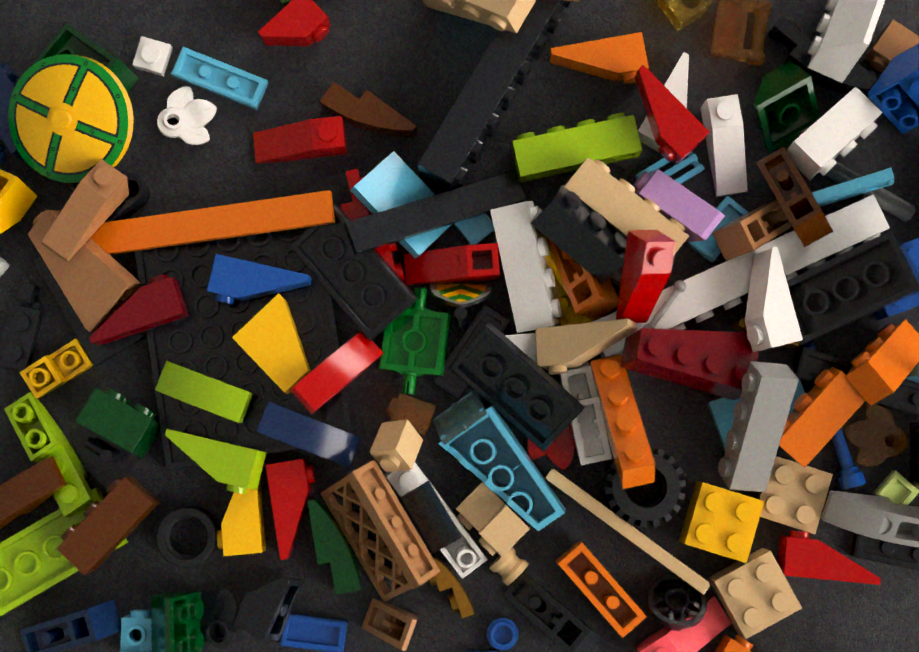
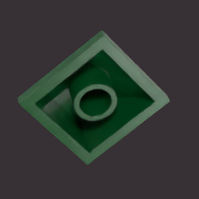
M789 61L764 75L754 101V107L765 149L770 154L797 139L820 118L811 75L794 62Z

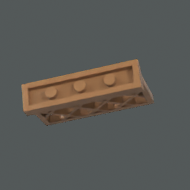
M375 459L351 472L320 493L383 602L422 585L441 572ZM333 492L343 497V506L339 504ZM352 502L360 506V515L352 511ZM352 521L359 524V533L355 532ZM368 530L376 533V542L368 538ZM368 549L376 552L375 560L371 559ZM384 557L393 562L392 570L384 566ZM384 576L392 580L391 591L384 581Z

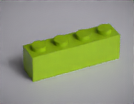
M625 113L610 115L606 121L595 123L594 119L584 120L577 123V127L565 129V126L552 127L547 130L546 134L535 136L534 132L520 134L516 137L517 140L512 141L511 146L520 183L577 171L588 157L593 161L598 159L604 164L637 158L642 152L634 115L625 116Z

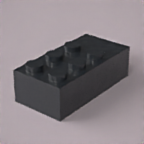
M891 230L787 281L803 339L799 341L800 345L811 343L919 293V274L897 231Z

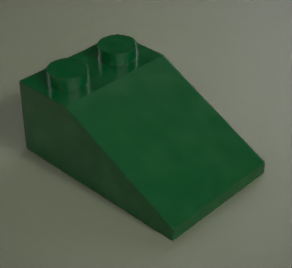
M68 23L62 27L32 64L34 65L42 59L55 55H80L94 59L110 69L121 81L127 93L139 79L117 57Z

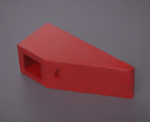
M498 243L464 245L424 251L416 259L410 253L404 254L406 285L499 279L500 276Z

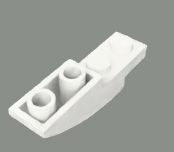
M414 463L412 470L388 472L385 474L400 497L423 483L430 482L416 463ZM430 482L462 536L457 541L442 548L441 552L463 579L487 561V558Z

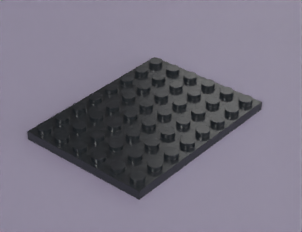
M309 227L135 251L139 282L142 283L140 287L148 285V280L156 276L167 275L168 278L173 277L179 283L189 314L188 317L146 330L154 388L157 386L166 361L254 393L243 422L237 423L155 390L166 471L198 466L195 461L165 436L166 429L266 452V454L300 449L256 432L268 402H273L354 434L347 387L311 414L292 392L289 394L284 393L232 338L278 293L247 301L234 299L233 305L215 301V295L207 291L216 254L310 275L312 278L311 285L280 292L279 294L288 303L312 371L338 350L340 343L332 296L290 248V245Z

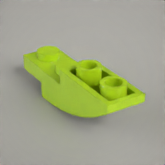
M29 392L6 407L4 410L30 461L39 463L48 457H54L66 482L63 488L53 494L64 517L71 518L95 502L96 499L85 479L88 476L67 438L39 399H36L33 393Z

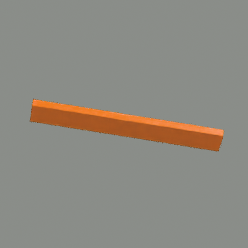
M327 190L104 222L90 238L104 251L112 255L335 223L332 192Z

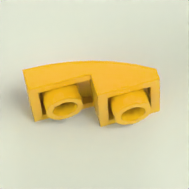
M75 338L51 355L42 357L19 373L34 397L39 399L85 372L94 364L79 338Z

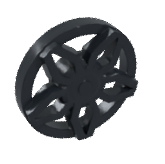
M665 575L656 579L650 585L646 596L648 613L660 624L672 628L674 631L694 627L703 619L707 609L706 595L698 592L677 575ZM668 583H678L682 584V586L674 588ZM656 589L659 598L653 601L652 594ZM694 593L698 596L701 606L694 600H691ZM659 605H664V608H656V607L659 606ZM667 612H669L668 618L665 617V616H663V615H665ZM673 615H678L680 621H676ZM686 616H687L688 618H692V619H690V620H686V621H685V617H686Z

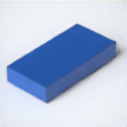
M291 613L281 635L280 646L326 652H344L348 620Z

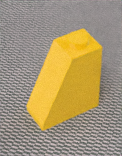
M279 293L232 337L286 394H289L292 387L311 372L288 303Z

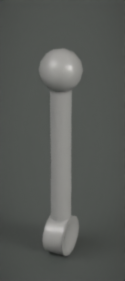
M678 280L675 282L674 290L651 322L645 324L643 328L655 329L656 324L677 295L686 290V283L684 281Z

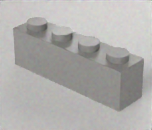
M750 361L748 371L742 378L741 397L739 402L735 404L734 422L732 429L728 431L726 436L727 447L724 458L720 459L718 466L719 475L729 490L766 491L799 380L787 364Z

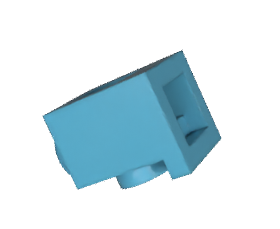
M131 610L130 615L122 618L121 647L119 652H152L150 610ZM134 629L141 631V640L133 638Z

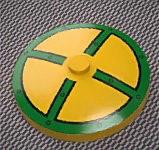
M62 54L38 61L20 77L9 102V128L18 152L29 166L49 179L64 183H79L101 159L115 167L129 147L133 133V110L129 96L117 76L106 66L94 59L80 55Z

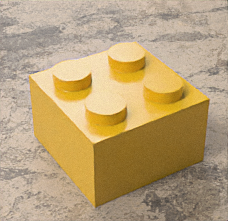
M696 481L678 542L747 563L764 501Z

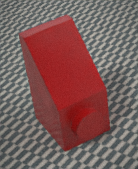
M292 0L262 27L258 34L266 46H310L314 41L318 43L329 33L328 28L331 27L329 17L313 0Z

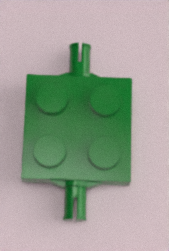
M415 288V295L418 300L384 330L382 352L384 354L381 355L379 369L397 371L404 375L402 394L415 395L416 377L424 375L443 376L450 314L433 312L425 308L428 289Z

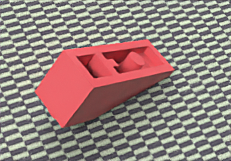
M713 595L707 599V609L703 619L694 627L674 631L672 628L665 626L634 647L638 652H697L732 622ZM687 616L685 617V621L692 619Z

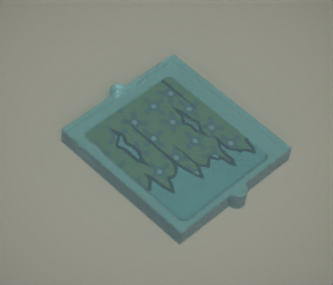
M473 390L458 402L453 403L451 407L434 418L433 421L439 437L445 445L463 431H467L471 425L484 417L487 412L478 393Z

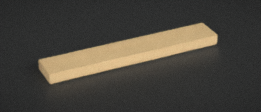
M551 469L545 477L547 481L698 592L705 594L710 586L707 580L558 471Z

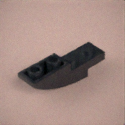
M782 16L767 34L790 53L783 64L789 61L794 62L811 75L813 83L826 89L847 95L854 87H857L868 98L869 91L879 79L877 73L870 69H865L858 62L854 65L843 83L808 68L812 57L808 50L814 39L810 40L801 32L800 27L795 22L786 20Z

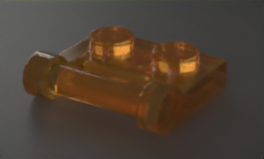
M717 0L709 56L742 61L750 65H763L765 60L763 45L768 15H771L773 4L763 0ZM748 12L756 14L751 50L743 49Z

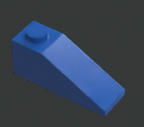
M216 254L207 291L215 295V301L233 305L234 299L247 301L309 286L312 283V278L307 274Z

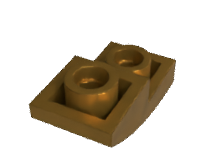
M433 557L441 572L429 579L431 586L437 584L439 591L452 588L453 593L448 594L453 611H460L462 618L474 615L470 599L458 578L439 558Z

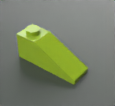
M166 429L165 436L217 482L226 483V490L245 494L246 489L257 490L266 452Z

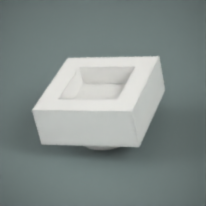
M141 36L132 65L136 69L164 76L173 47L170 44Z

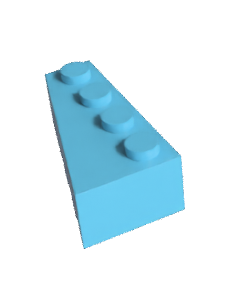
M491 406L482 412L480 416L475 417L473 421L468 422L438 443L458 459L466 469L483 481L491 491L500 496L537 531H540L565 513L566 508L495 407Z

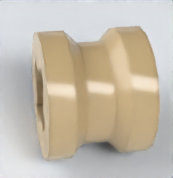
M512 547L503 557L499 555L489 568L493 572H498L502 576V582L508 586L527 568L529 563L525 559H519L516 555V550Z

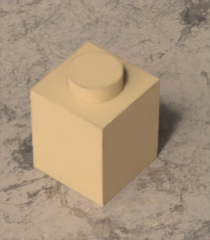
M408 419L381 423L370 454L385 472L412 470L423 439Z

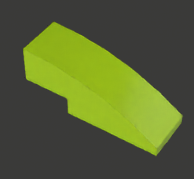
M166 361L155 388L156 391L237 423L243 422L254 394Z

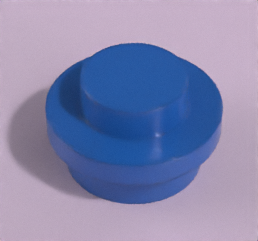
M497 618L488 626V641L498 650H508L518 640V628L508 618Z

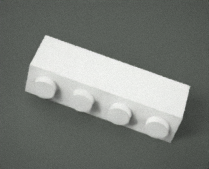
M525 201L490 210L517 333L554 326L559 323V317H562L559 299H554L552 287L555 286L554 273L552 268L547 267L545 258L549 254L545 237H541L540 231L531 224L539 209L538 206H534L533 201Z

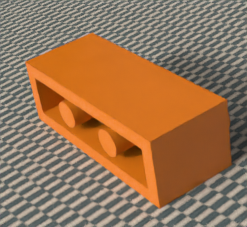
M906 319L897 325L890 322L877 332L878 337L874 338L864 347L866 351L852 360L851 363L854 367L845 376L870 406L895 392L919 362V333Z
M834 367L822 371L815 379L814 383L816 385L808 394H802L794 402V409L787 417L779 447L804 468L866 401L845 377L846 374Z
M580 540L555 560L622 638L647 617Z

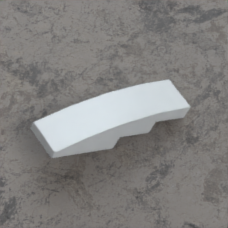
M587 361L579 367L567 368L568 373L558 374L560 384L585 407L570 423L580 465L612 459L591 367Z

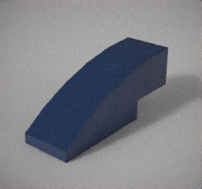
M268 402L256 431L348 467L351 465L361 437L273 402Z

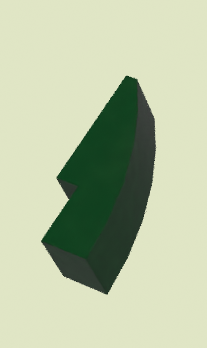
M318 499L308 500L317 564L330 562L335 594L361 590L363 586L359 568L352 548L341 528Z

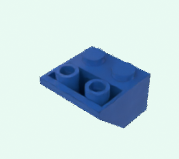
M919 43L895 56L868 93V98L902 134L919 126Z

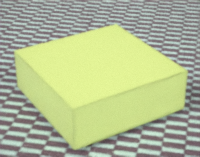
M892 470L873 494L875 496L889 497L893 504L909 505L917 496L919 490L898 471Z

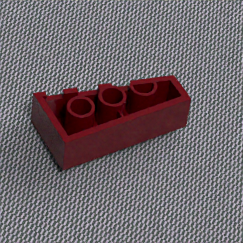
M641 328L625 338L621 368L736 400L741 397L742 378L748 371L750 361L757 362L759 351H752L751 343L747 338V332Z

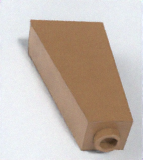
M45 210L34 219V226L29 231L28 236L85 329L90 333L95 332L136 292L142 283L91 238L87 240L68 262L43 246L41 243L42 239L61 212L58 210Z

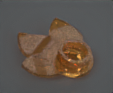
M867 404L865 421L853 422L844 428V434L848 441L860 448L856 461L864 466H878L887 457H896L902 454L907 446V437L902 429L895 426L892 413L877 404L872 406ZM889 435L894 438V445L892 447H888L885 443V439Z

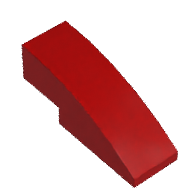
M361 331L293 386L291 392L313 414L368 369L384 353L373 340L370 341Z

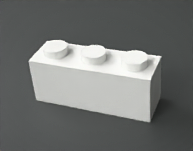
M854 87L802 133L786 151L795 166L809 180L819 172L824 176L837 164L834 158L839 154L843 157L848 155L858 145L854 140L859 136L865 139L878 127L874 122L883 112L857 87Z

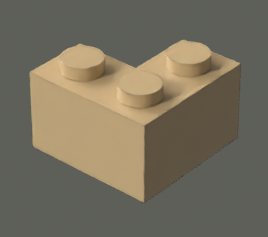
M483 481L456 507V510L459 512L456 518L469 531L474 527L481 535L479 543L492 556L498 552L503 557L530 529Z

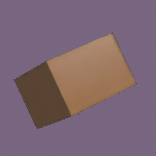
M372 598L361 628L392 646L406 651L418 619V614Z

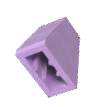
M659 169L649 173L645 171L634 183V186L637 188L634 193L643 200L645 198L650 199L659 206V213L668 220L670 218L676 219L685 227L684 232L689 235L686 242L705 241L725 216Z

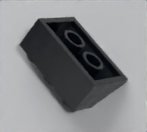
M563 185L552 188L545 197L531 224L604 284L623 267L627 237L608 224L601 214L594 212L582 202L576 193L569 191Z

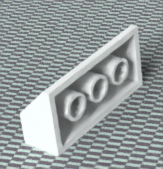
M828 0L825 9L829 13L823 15L816 30L821 34L820 36L816 35L808 50V53L812 55L808 68L843 83L869 46L885 0Z

